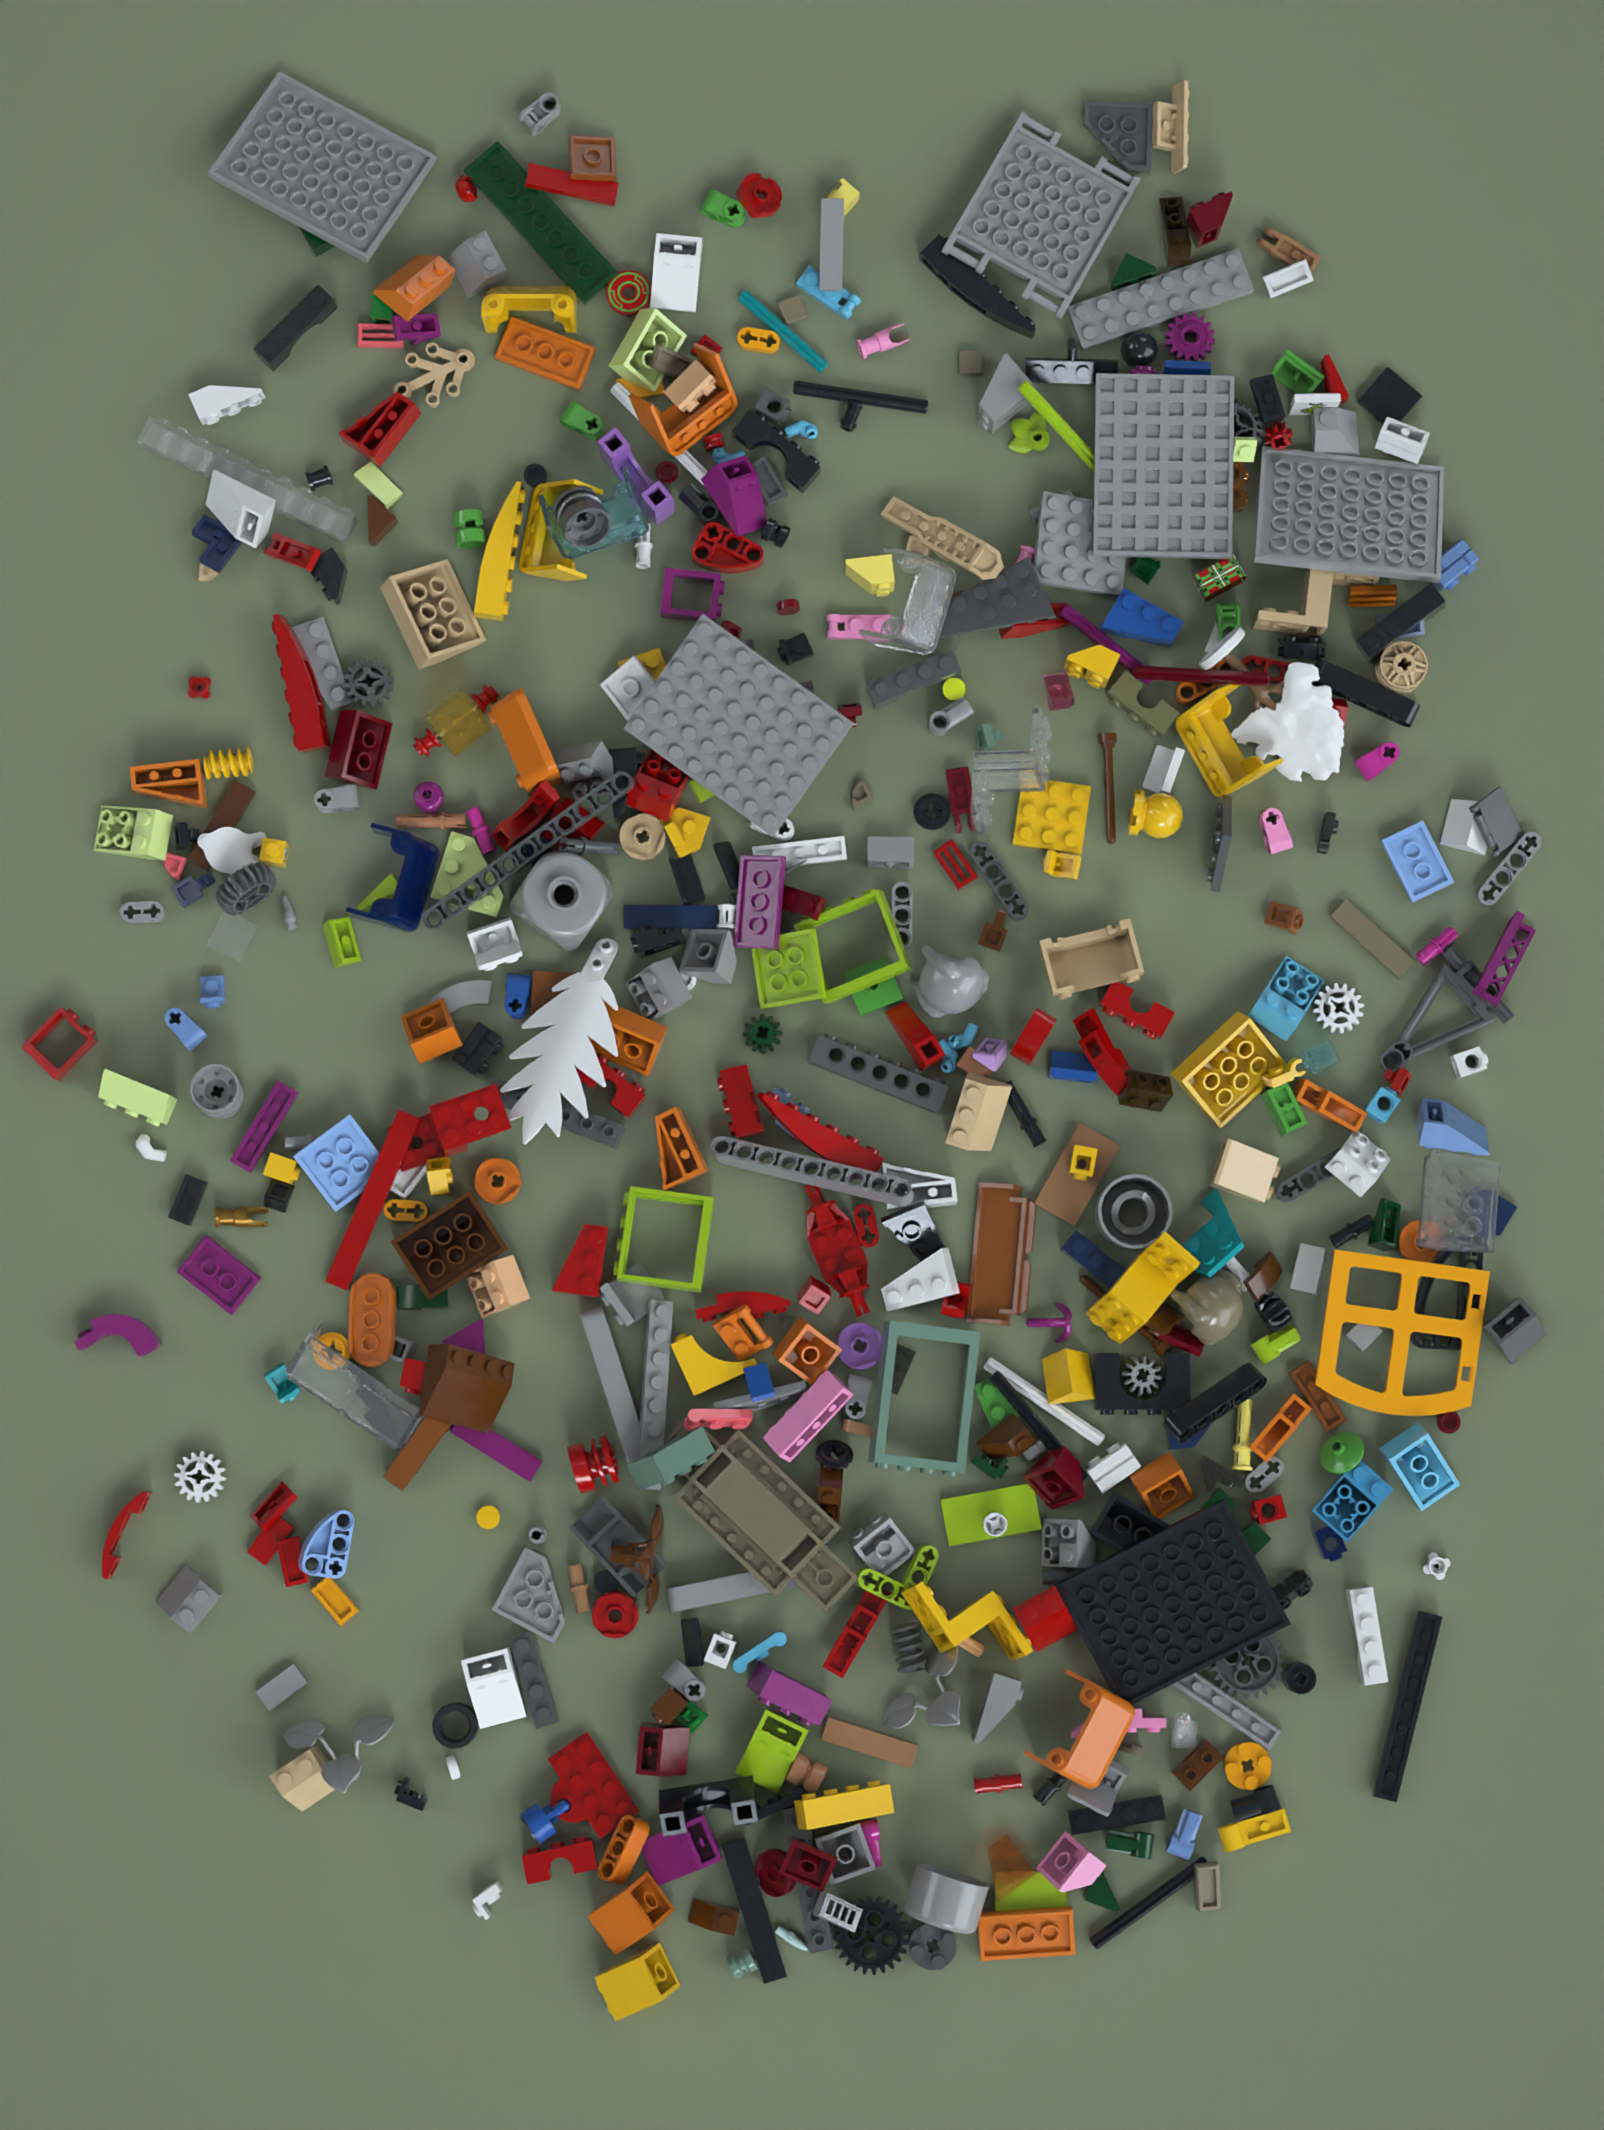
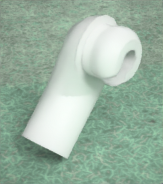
M141 1134L138 1137L136 1148L145 1159L165 1162L166 1150L154 1149L150 1144V1137L146 1134Z

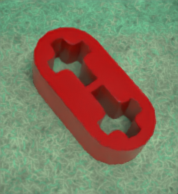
M860 1204L853 1213L857 1237L863 1247L872 1248L879 1240L875 1213L870 1205ZM861 1208H865L867 1212L870 1211L871 1215L867 1216L868 1224L864 1225L863 1219L857 1216L861 1212ZM866 1227H869L870 1234H875L871 1244H868L866 1240H862V1237L865 1236Z

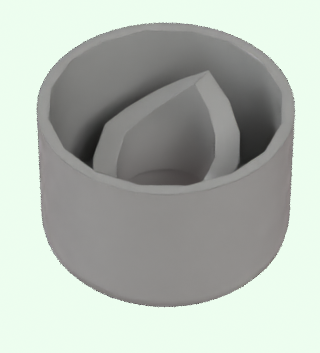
M1140 1174L1125 1175L1111 1182L1101 1192L1095 1206V1221L1100 1234L1111 1245L1122 1250L1136 1251L1148 1247L1164 1231L1167 1232L1172 1220V1203L1167 1191L1156 1180ZM1130 1199L1141 1202L1146 1209L1145 1221L1142 1225L1135 1228L1125 1227L1120 1222L1118 1215L1121 1204Z
M918 1862L904 1909L911 1917L932 1926L956 1933L971 1934L977 1929L989 1885L947 1868Z

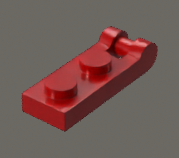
M277 533L273 534L270 546L266 547L263 552L272 559L280 560L309 572L312 571L321 554V551L315 547Z

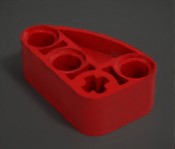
M709 522L703 527L692 547V560L694 564L705 570L734 574L759 568L763 564L764 553L762 547L743 536L737 537L734 531L717 522ZM713 531H716L717 537L709 538V532L713 533ZM731 541H736L739 543V547L731 550L727 547V544ZM700 550H705L708 552V556L700 559L696 556V553ZM750 552H757L760 557L752 561L748 559L747 555Z
M1036 1008L1010 1055L1030 1066L1057 1019Z

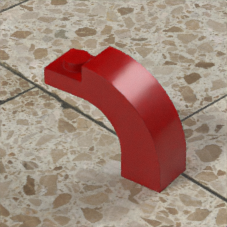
M546 780L543 781L520 809L498 824L492 833V837L506 852L534 832L559 805L558 801L561 797L556 789Z

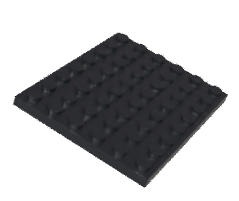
M1225 1498L1055 1584L1111 1692L1131 1704L1291 1625Z

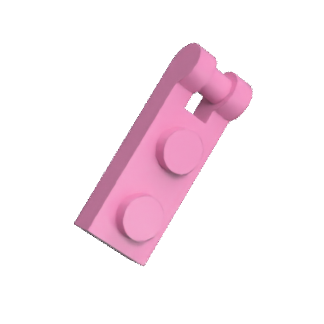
M826 615V622L829 623V630L826 631L827 639H891V615ZM838 624H845V631H839Z

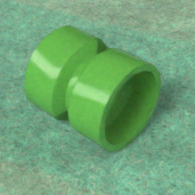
M466 509L453 513L454 528L458 529L455 533L456 546L458 548H476L486 544L485 531L481 529V526L484 525L481 510Z

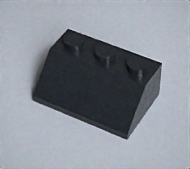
M1113 1492L1091 1526L1089 1533L1121 1551L1170 1525L1116 1492Z

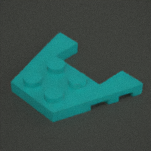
M1216 1188L1200 1202L1214 1217L1181 1245L1200 1262L1194 1272L1208 1278L1212 1277L1245 1247L1223 1202L1222 1196Z

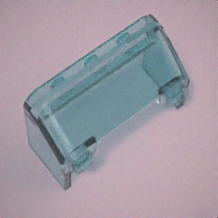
M627 467L622 468L625 481L619 482L613 488L614 496L601 500L602 506L610 517V531L603 541L590 548H577L566 540L554 517V504L549 506L544 495L539 496L546 527L564 558H577L643 536L649 531L642 503Z

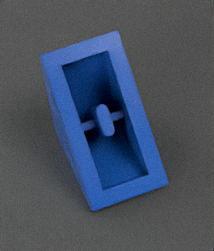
M766 1363L743 1368L746 1386L752 1402L775 1397Z

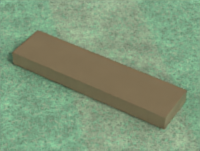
M1347 899L1330 916L1334 922L1397 979H1400L1415 962Z

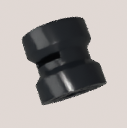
M770 518L762 531L760 539L766 542L772 541L776 547L781 549L790 534L791 528L786 525L781 526L776 520Z

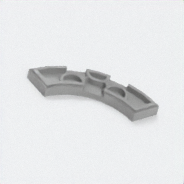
M471 980L452 985L434 996L426 1005L444 998L450 1014L468 1005H489L493 981Z

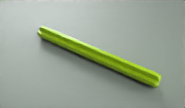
M1029 381L1022 382L1018 387V391L1094 472V452Z

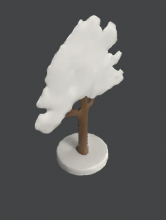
M1241 626L1236 627L1201 659L1199 665L1204 670L1210 669L1223 659L1233 671L1249 672L1231 652L1245 636V631ZM1302 662L1289 664L1284 681L1274 686H1248L1256 697L1254 702L1256 711L1251 713L1238 728H1235L1231 735L1232 738L1237 739V743L1246 745L1247 742L1259 744L1255 748V753L1262 760L1266 758L1267 754H1277L1284 762L1278 765L1276 770L1289 780L1301 782V774L1304 771L1311 774L1315 780L1325 781L1331 773L1339 772L1341 747L1344 746V723L1339 717L1338 710L1332 708L1331 687L1327 685L1313 686L1311 684L1312 681L1320 679L1318 669L1313 664ZM1278 693L1282 695V700L1280 703H1275L1267 694ZM1261 702L1266 706L1264 709L1261 707Z

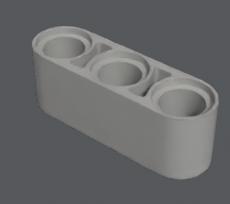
M902 881L896 883L892 888L891 913L899 934H904L908 938V942L904 944L905 950H907L912 942L913 891L910 884ZM904 888L908 891L909 895L905 899H900L895 894L896 890ZM899 911H904L907 913L908 919L905 922H899L895 918V914ZM891 938V945H892L893 948L895 949V946H894L893 941H892V938Z

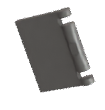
M1497 787L1475 805L1469 807L1471 813L1479 811V814L1473 818L1487 848L1496 847V849L1490 852L1492 857L1498 856L1504 849L1523 836L1522 830L1501 787Z

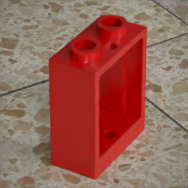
M62 1007L21 1047L58 1082L98 1042L93 1037L96 1033L87 1024L82 1026L77 1022L79 1019L77 1014L70 1008L66 1011ZM66 1019L87 1041L58 1068L37 1046Z

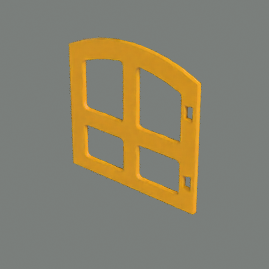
M1334 1249L1315 1385L1332 1396L1352 1405L1391 1415H1436L1470 1407L1490 1271ZM1362 1267L1399 1273L1401 1278L1396 1309L1386 1310L1347 1304L1346 1293L1350 1268ZM1421 1276L1467 1282L1469 1289L1465 1317L1462 1320L1416 1314L1414 1306L1418 1279ZM1473 1294L1480 1295L1478 1309L1471 1308ZM1344 1322L1392 1329L1393 1335L1385 1390L1383 1392L1367 1389L1336 1374L1341 1328ZM1412 1332L1460 1338L1461 1346L1453 1390L1427 1395H1403L1404 1376ZM1463 1366L1470 1367L1468 1381L1461 1380Z

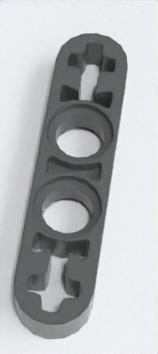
M983 841L975 842L969 851L971 860L1008 916L1015 921L1023 920L1029 911L1026 901L989 845ZM976 847H979V849L984 848L986 850L984 852L985 858L988 860L991 857L993 860L988 861L981 867L980 864L984 861L980 855H974ZM988 866H996L999 869V875L995 878L989 877L986 874ZM1005 884L1011 887L1012 893L1010 896L1003 897L999 894V887ZM1015 895L1018 897V899L1014 900L1016 905L1024 907L1022 910L1023 915L1021 916L1018 913H1012L1014 906L1011 902L1009 905L1005 903L1014 898Z
M1342 1146L1280 1183L1276 1188L1277 1198L1282 1202L1293 1201L1334 1176L1332 1173L1324 1174L1320 1169V1165L1323 1161H1330L1332 1159L1331 1156L1335 1155ZM1302 1174H1311L1313 1183L1310 1186H1304L1301 1183L1300 1177ZM1295 1179L1297 1186L1302 1191L1299 1193L1297 1188L1290 1193V1198L1287 1195L1282 1196L1283 1186L1285 1185L1286 1188L1293 1186L1292 1180Z

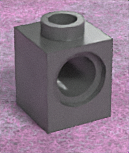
M765 388L754 407L755 413H760L767 421L778 427L782 421L786 422L791 413V409H789L790 401ZM776 404L780 407V410L778 412H770L768 407Z

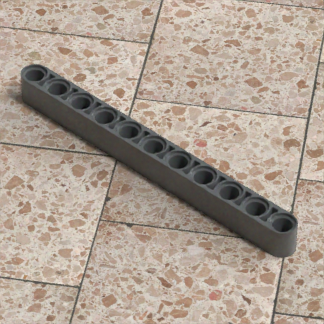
M619 771L427 909L422 917L424 925L430 929H439L558 844L561 838H566L627 794L634 786L633 777L624 771ZM620 776H626L629 780L628 786L624 789H620L617 786V779ZM603 789L608 790L610 794L609 800L606 802H600L598 799V793ZM583 803H588L591 807V811L587 816H582L579 812V807ZM563 817H569L572 821L571 827L567 830L562 829L560 825ZM549 830L553 834V839L550 843L546 844L542 841L541 836L544 831ZM526 844H531L534 847V853L530 857H526L523 854V847ZM509 857L515 861V867L511 871L506 870L504 867V861ZM489 871H493L496 874V881L491 885L485 880V876ZM470 885H475L478 890L474 898H470L466 893ZM452 898L456 899L459 903L458 909L454 912L448 908V902ZM433 912L438 913L440 916V921L437 925H432L429 921V916Z

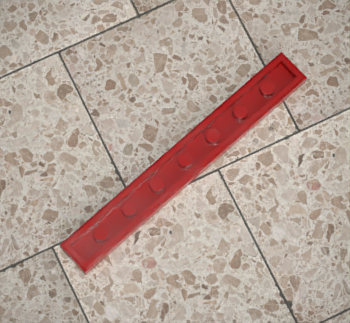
M398 1109L325 1282L343 1290H348L421 1118Z

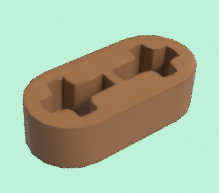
M843 1418L840 1430L871 1438L872 1426Z

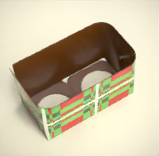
M1232 554V559H1222L1194 574L1193 582L1203 601L1207 602L1243 583L1242 579L1245 582L1247 576Z

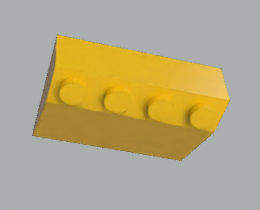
M1237 1011L1170 1074L1187 1095L1221 1129L1267 1086L1264 1085L1263 1075L1268 1074L1269 1070L1274 1067L1281 1066L1286 1068L1288 1065L1250 1017Z

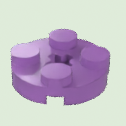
M862 1322L847 1326L841 1332L837 1341V1345L842 1349L839 1353L840 1359L850 1368L863 1370L872 1367L880 1359L881 1334L871 1325ZM858 1339L867 1344L864 1347L863 1353L853 1348Z

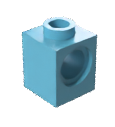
M1380 1087L1368 1102L1364 1111L1367 1112L1369 1117L1382 1125L1387 1121L1401 1100L1397 1098L1398 1094L1391 1088L1386 1087L1384 1089ZM1379 1098L1387 1100V1110H1382L1378 1107L1377 1101Z

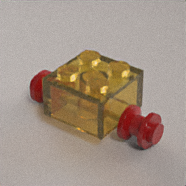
M484 684L482 686L483 692L478 696L472 693L470 696L474 702L460 688L424 715L425 719L434 729V732L432 733L427 728L425 729L426 735L421 739L418 737L413 738L416 743L412 746L420 756L425 754L428 757L430 755L429 750L432 747L440 748L442 746L438 741L441 739L449 751L456 757L490 731L492 727L480 713L479 709L485 714L487 712L486 706L498 701L499 694L493 686L487 687Z

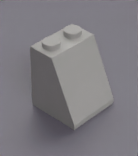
M1007 353L1003 355L982 397L977 413V423L984 431L988 430L991 435L1029 404L1028 400L1018 391L1019 385L1024 381H1029L1036 389V386Z

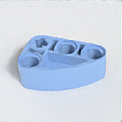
M336 1509L316 1524L304 1541L300 1551L298 1566L302 1572L333 1579L344 1575L354 1526L352 1513L344 1509ZM340 1514H345L347 1517V1521L343 1526H338L336 1522ZM341 1537L343 1545L340 1549L335 1550L332 1546L333 1540ZM313 1557L316 1561L315 1567L307 1570L305 1562L308 1558ZM333 1561L338 1565V1569L334 1570V1573L329 1569V1565L333 1564Z

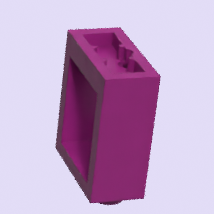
M666 568L660 610L661 618L697 622L700 616L705 614L716 622V617H721L722 604L718 603L719 595L724 594L725 581H721V574ZM675 578L714 582L710 612L671 608Z

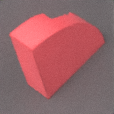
M166 853V859L163 861L166 870L172 877L181 881L187 858Z

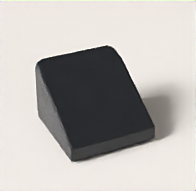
M272 1179L264 1196V1206L285 1213L295 1186Z

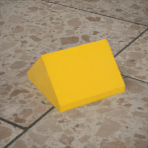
M1065 1348L1042 1359L1048 1405L1095 1399L1088 1353Z

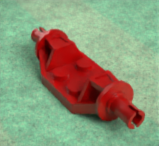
M810 1185L805 1186L804 1189L812 1205L809 1210L804 1212L805 1215H808L807 1240L824 1281L840 1294L839 1299L850 1298L856 1317L863 1315L859 1306L862 1307L864 1314L871 1312L862 1293L864 1289L870 1287L869 1283L867 1284L868 1262L850 1219L835 1205V1200H824L819 1187L813 1186L815 1191L813 1193ZM813 1213H815L816 1220H817V1224H818V1228H817V1226H816V1222H815V1218H814V1214H813ZM838 1278H839L840 1281L842 1282V1284H843V1286H844V1288L846 1289L847 1292H845V1290L843 1289V1287H842V1285L840 1284Z

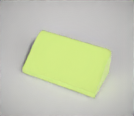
M369 462L353 474L355 479L386 509L403 495L372 462Z

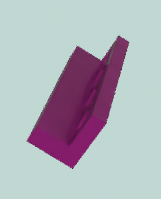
M1516 911L1509 919L1472 991L1473 994L1495 1006L1499 1004L1536 932L1535 929L1522 923L1525 915L1519 911ZM1518 929L1528 934L1525 940L1517 941L1515 934ZM1514 947L1517 957L1508 960L1506 951L1508 948ZM1504 965L1507 976L1498 978L1496 970L1499 966ZM1490 984H1495L1498 993L1496 997L1485 992Z

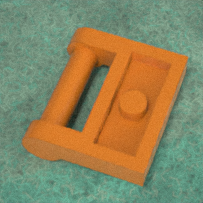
M747 1304L716 1320L713 1324L715 1330L740 1362L758 1351L770 1347L774 1343L772 1337L766 1335L751 1315V1309ZM741 1318H743V1320L746 1322V1324L758 1338V1341H755V1339L752 1337V1335L740 1321Z

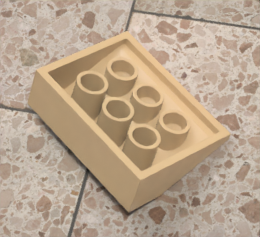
M448 559L390 576L380 587L418 669L438 664L486 641Z

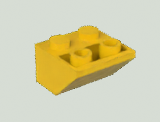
M1099 644L1068 655L1063 669L1067 670L1066 673L1071 677L1077 679L1082 677L1088 680L1087 683L1094 688L1099 689L1102 687L1105 689L1121 654Z

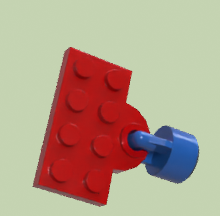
M585 1732L547 1758L560 1778L553 1785L550 1792V1804L541 1809L536 1802L520 1813L521 1816L519 1818L534 1841L540 1844L556 1833L552 1824L559 1819L568 1823H578L587 1819L599 1839L617 1828L622 1817L625 1815L634 1816L640 1811L588 1732Z

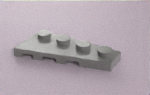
M324 616L291 627L309 659L320 693L331 710L334 711L352 705V697H347V693L350 690H344V684L347 682L344 680V673Z

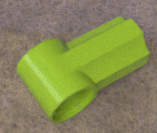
M1289 1323L1282 1330L1280 1329L1271 1335L1267 1334L1251 1344V1347L1264 1365L1281 1355L1280 1352L1298 1343L1301 1338L1295 1327Z

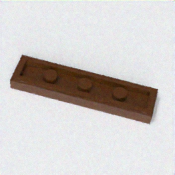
M235 780L203 834L211 833L222 827L235 828L256 795V792ZM196 843L187 859L204 870L209 871L211 865L207 861L204 851Z

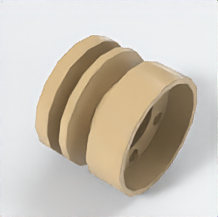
M1399 641L1392 643L1383 651L1374 666L1376 684L1403 696L1410 694L1419 686L1427 674L1428 660L1426 654L1418 645L1412 642ZM1400 662H1403V666H1407L1405 671H1403L1402 667H1398Z

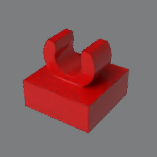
M1402 1067L1399 1068L1397 1073L1387 1069L1383 1076L1385 1081L1391 1084L1390 1088L1400 1097L1412 1077L1409 1070Z

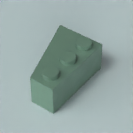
M701 1426L680 1435L664 1444L658 1450L645 1454L646 1457L630 1462L626 1466L639 1491L659 1483L662 1486L675 1481V1475L682 1476L692 1470L690 1466L694 1464L699 1466L707 1462V1456L715 1451Z

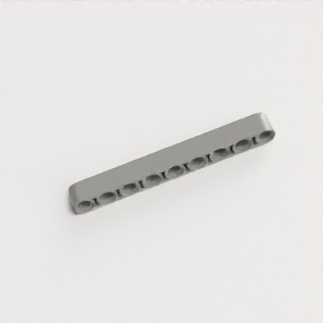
M718 1136L711 1143L715 1160L724 1165L901 1207L908 1206L913 1200L911 1184L903 1178L726 1136ZM722 1147L728 1148L727 1151L723 1153L718 1152V1150ZM745 1152L750 1153V1155L746 1158L740 1157V1155ZM765 1158H772L771 1162L762 1163ZM788 1163H794V1164H795V1165H794L792 1168H790V1169L784 1168L785 1165L788 1164ZM811 1168L817 1169V1171L813 1174L807 1173V1171ZM834 1173L840 1175L837 1179H829ZM855 1179L862 1180L858 1185L851 1184ZM878 1184L885 1185V1187L881 1190L874 1189V1187ZM899 1190H907L905 1195L899 1196L896 1194Z

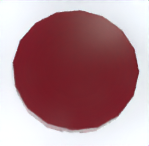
M778 1848L769 1849L761 1853L755 1866L756 1877L759 1876L760 1880L758 1884L767 1895L772 1897L787 1895L796 1884L795 1880L779 1874L786 1852Z

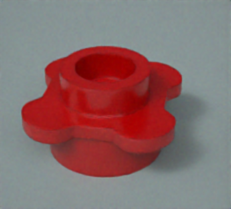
M192 676L189 678L190 690L188 691V696L190 698L202 697L203 699H208L211 696L209 685H211L212 681L209 677Z

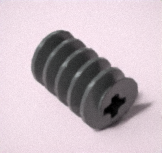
M919 1621L895 1625L897 1628L891 1631V1634L898 1635V1638L894 1639L892 1643L900 1645V1647L894 1650V1653L901 1654V1657L895 1661L903 1664V1666L897 1669V1672L907 1673L926 1669L920 1667L926 1663L925 1659L918 1658V1656L924 1653V1650L916 1648L923 1644L922 1640L915 1639V1637L921 1634V1631L913 1629L919 1625Z

